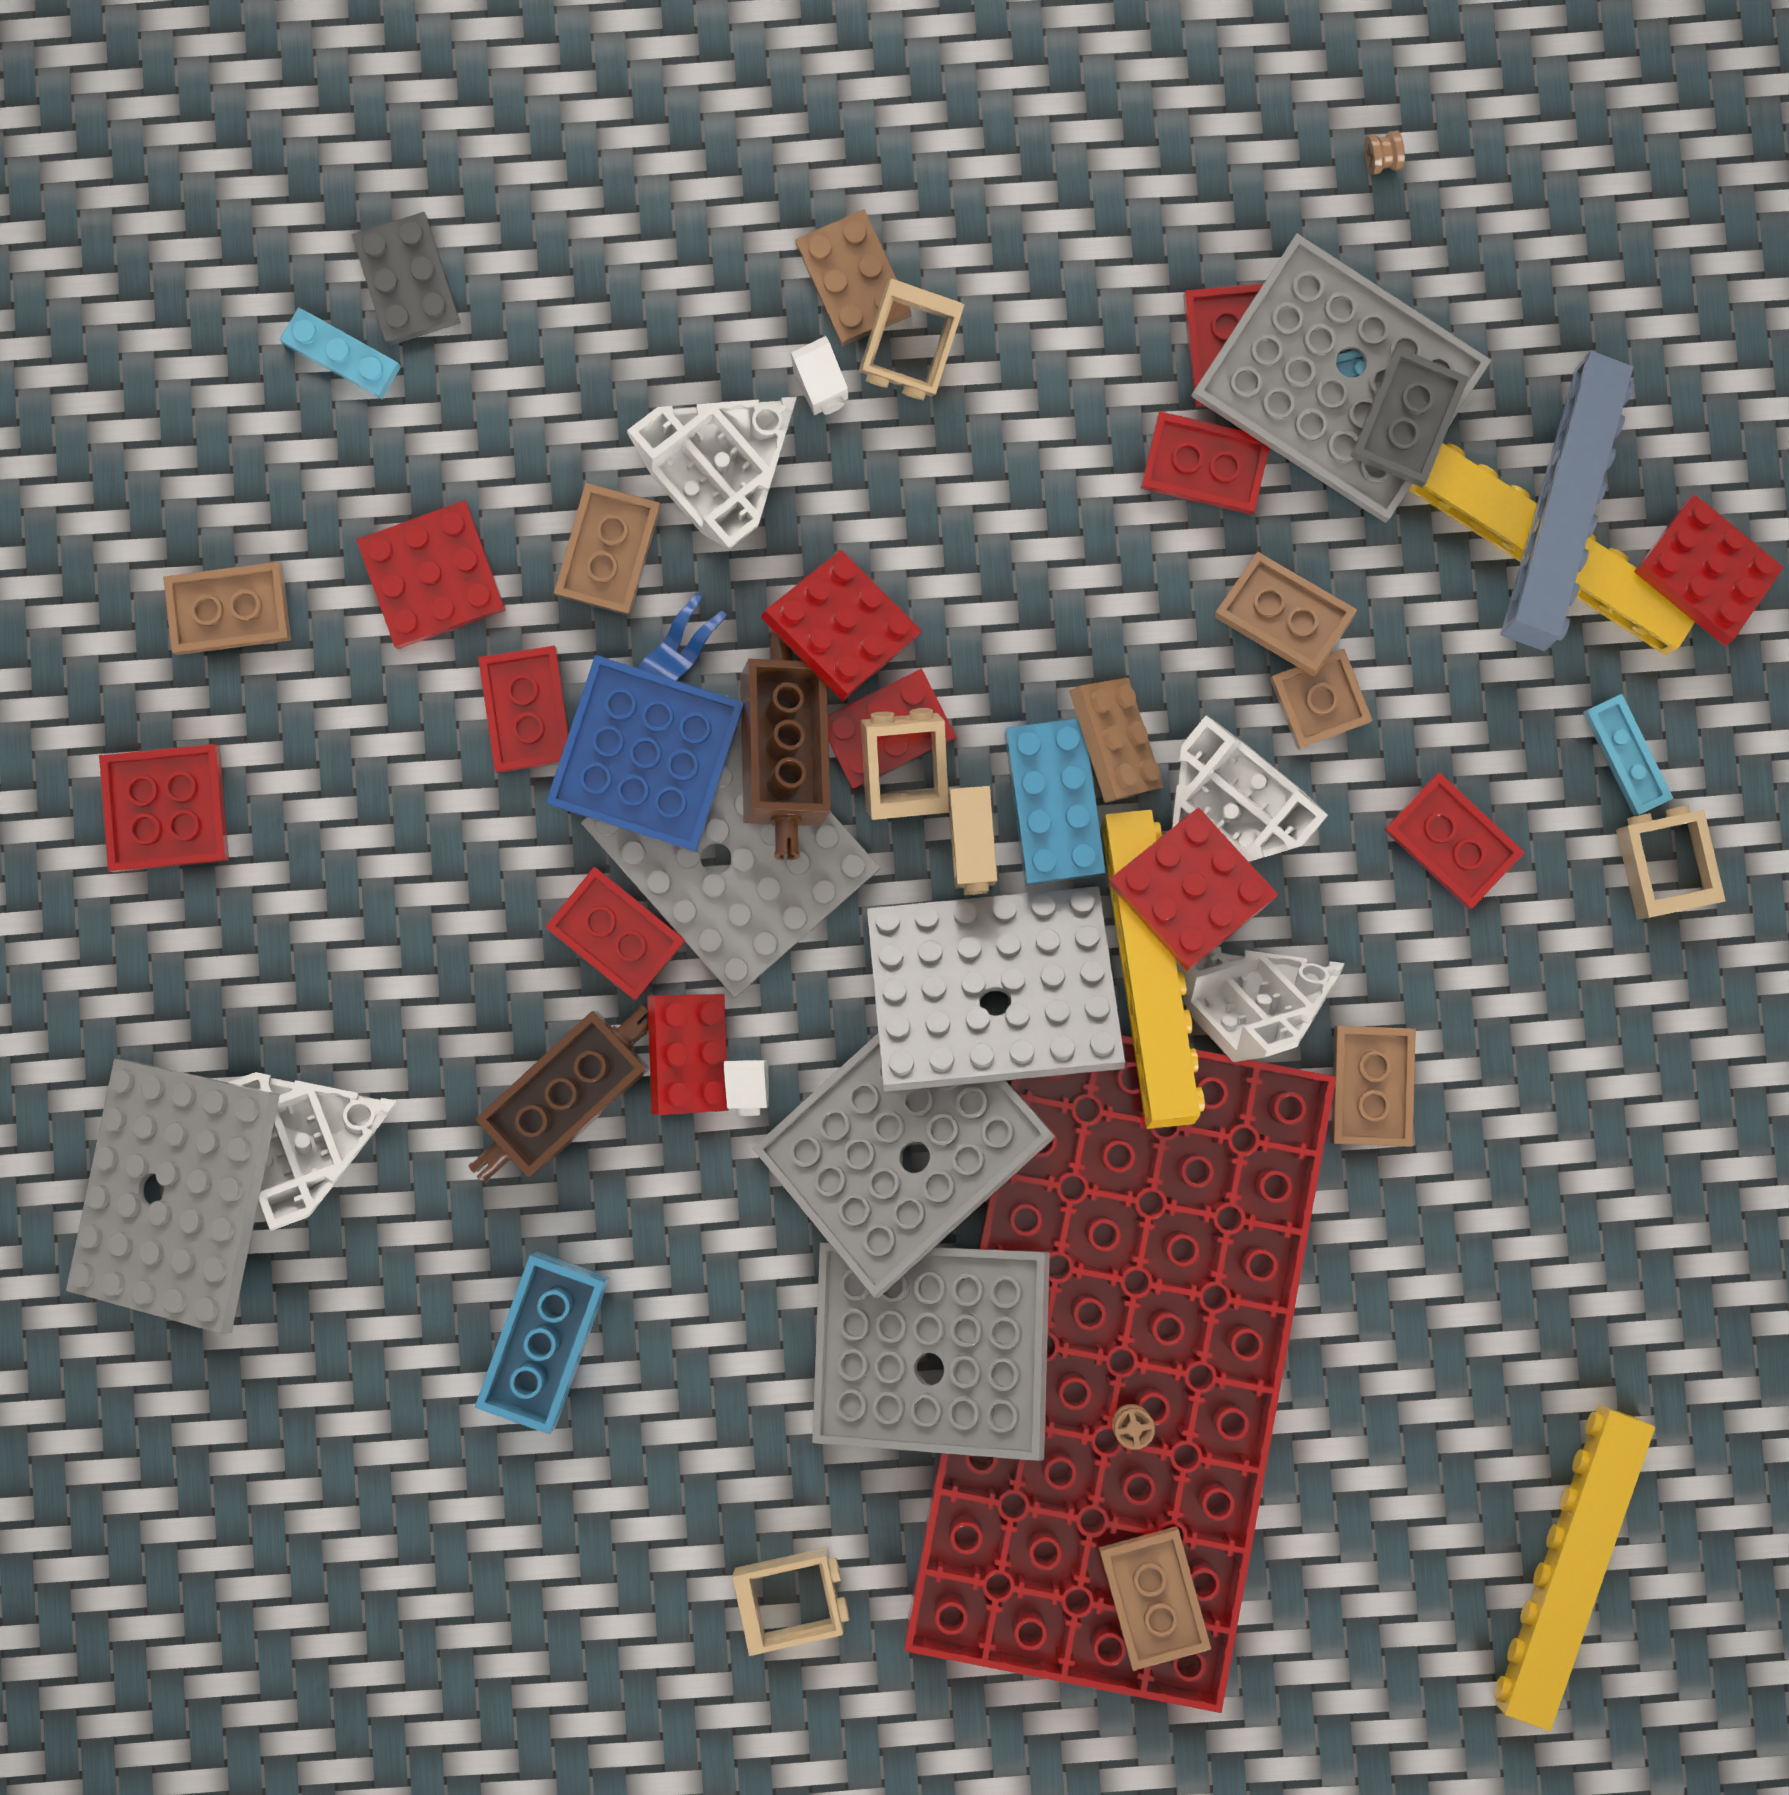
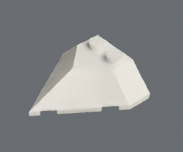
M797 397L781 398V401L771 402L746 400L697 404L696 407L673 409L672 406L657 407L629 428L627 433L651 476L703 535L729 550L759 525Z
M1208 716L1202 719L1181 745L1179 784L1176 788L1172 828L1199 807L1246 860L1250 862L1303 846L1328 816L1303 790L1243 741Z
M1221 947L1215 948L1188 972L1176 960L1177 971H1183L1185 976L1186 994L1183 997L1187 1010L1190 1011L1191 1017L1233 1062L1264 1058L1297 1047L1341 974L1345 964L1330 961L1328 967H1323L1312 963L1307 964V958L1245 950L1244 956L1221 953Z
M257 1072L228 1082L280 1094L258 1200L269 1230L273 1231L302 1220L313 1213L394 1108L397 1101L381 1098V1100L359 1096L356 1092L296 1080L295 1083L271 1078V1075Z

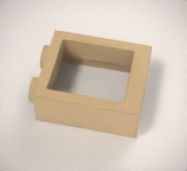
M892 278L887 281L859 372L867 374L865 381L883 388H887L889 382L904 387L902 394L923 401L925 395H936L965 304ZM893 301L945 319L926 382L873 364Z
M912 709L909 711L910 715L894 717L893 712H875L871 714V719L860 720L866 812L872 820L949 813L945 721L938 713H933V709ZM931 731L934 789L880 794L877 736Z
M990 786L950 789L948 799L955 889H964V895L987 894L989 887L994 886L997 882Z
M1689 805L1665 810L1666 818L1652 820L1651 813L1627 818L1629 826L1616 829L1637 920L1726 901L1704 810L1690 812ZM1688 824L1703 890L1655 900L1640 834Z
M827 1547L734 1569L732 1578L749 1656L843 1635V1622L850 1621L846 1598H838L835 1583L841 1581L837 1558H829ZM819 1565L830 1618L765 1633L753 1579Z

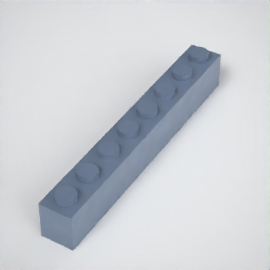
M1590 351L1575 368L1501 630V636L1545 651L1556 640L1561 641L1567 633L1570 619L1566 618L1567 610L1575 601L1579 591V584L1575 583L1578 572L1582 570L1588 558L1589 550L1585 549L1587 538L1592 535L1597 525L1598 516L1594 515L1596 505L1602 500L1607 488V482H1604L1603 478L1605 471L1611 467L1616 455V449L1612 448L1614 438L1619 435L1625 422V416L1621 415V412L1634 389V384L1630 382L1634 366Z

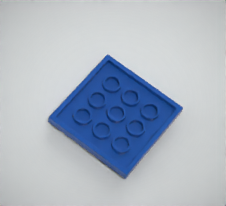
M595 655L546 804L697 852L741 719L744 702Z

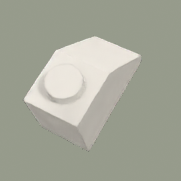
M824 336L791 352L794 376L813 414L816 415L823 411L824 415H827L842 408L845 404L844 401L848 399V388L827 337Z
M768 1060L724 1061L727 1108H737V1116L760 1115V1108L769 1107Z

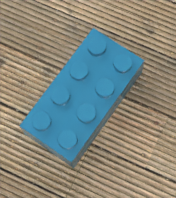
M1078 718L1006 728L1004 735L1025 886L1102 876L1106 872L1090 755Z
M538 1251L529 1255L475 1408L551 1434L559 1422L610 1277Z

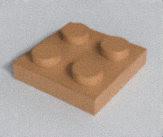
M1345 649L1329 654L1315 677L1299 667H1295L1270 678L1298 750L1373 721Z

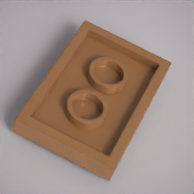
M863 209L795 239L796 247L842 347L871 334L886 283L891 278L897 280L866 210ZM893 301L885 328L911 317L910 307Z
M585 483L554 594L557 597L630 616L661 504Z
M1257 551L1217 609L1215 618L1315 677L1355 618L1357 609Z
M280 562L163 577L171 650L175 655L291 640L283 565Z
M1129 678L1081 685L1069 690L1104 802L1141 795L1164 788L1160 777V769L1155 761L1148 740V732L1143 724L1136 702V695L1131 687Z
M1335 1026L1333 1076H1336L1332 1099L1331 1143L1413 1147L1416 1029Z
M1177 1526L1099 1547L1133 1671L1211 1650Z

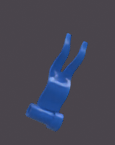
M696 593L679 611L663 642L641 662L638 668L677 681L694 665L705 642L712 632L724 621L727 614L721 610L703 624L692 636L683 651L678 654L677 651L686 625L703 598Z

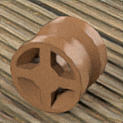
M1399 131L1388 132L1386 137L1381 138L1377 135L1366 136L1364 155L1370 175L1380 174L1386 168H1390L1393 171L1403 169L1405 150Z
M1136 1404L1124 1405L1114 1413L1112 1418L1114 1435L1124 1447L1141 1449L1152 1441L1155 1434V1425L1151 1416L1143 1407Z

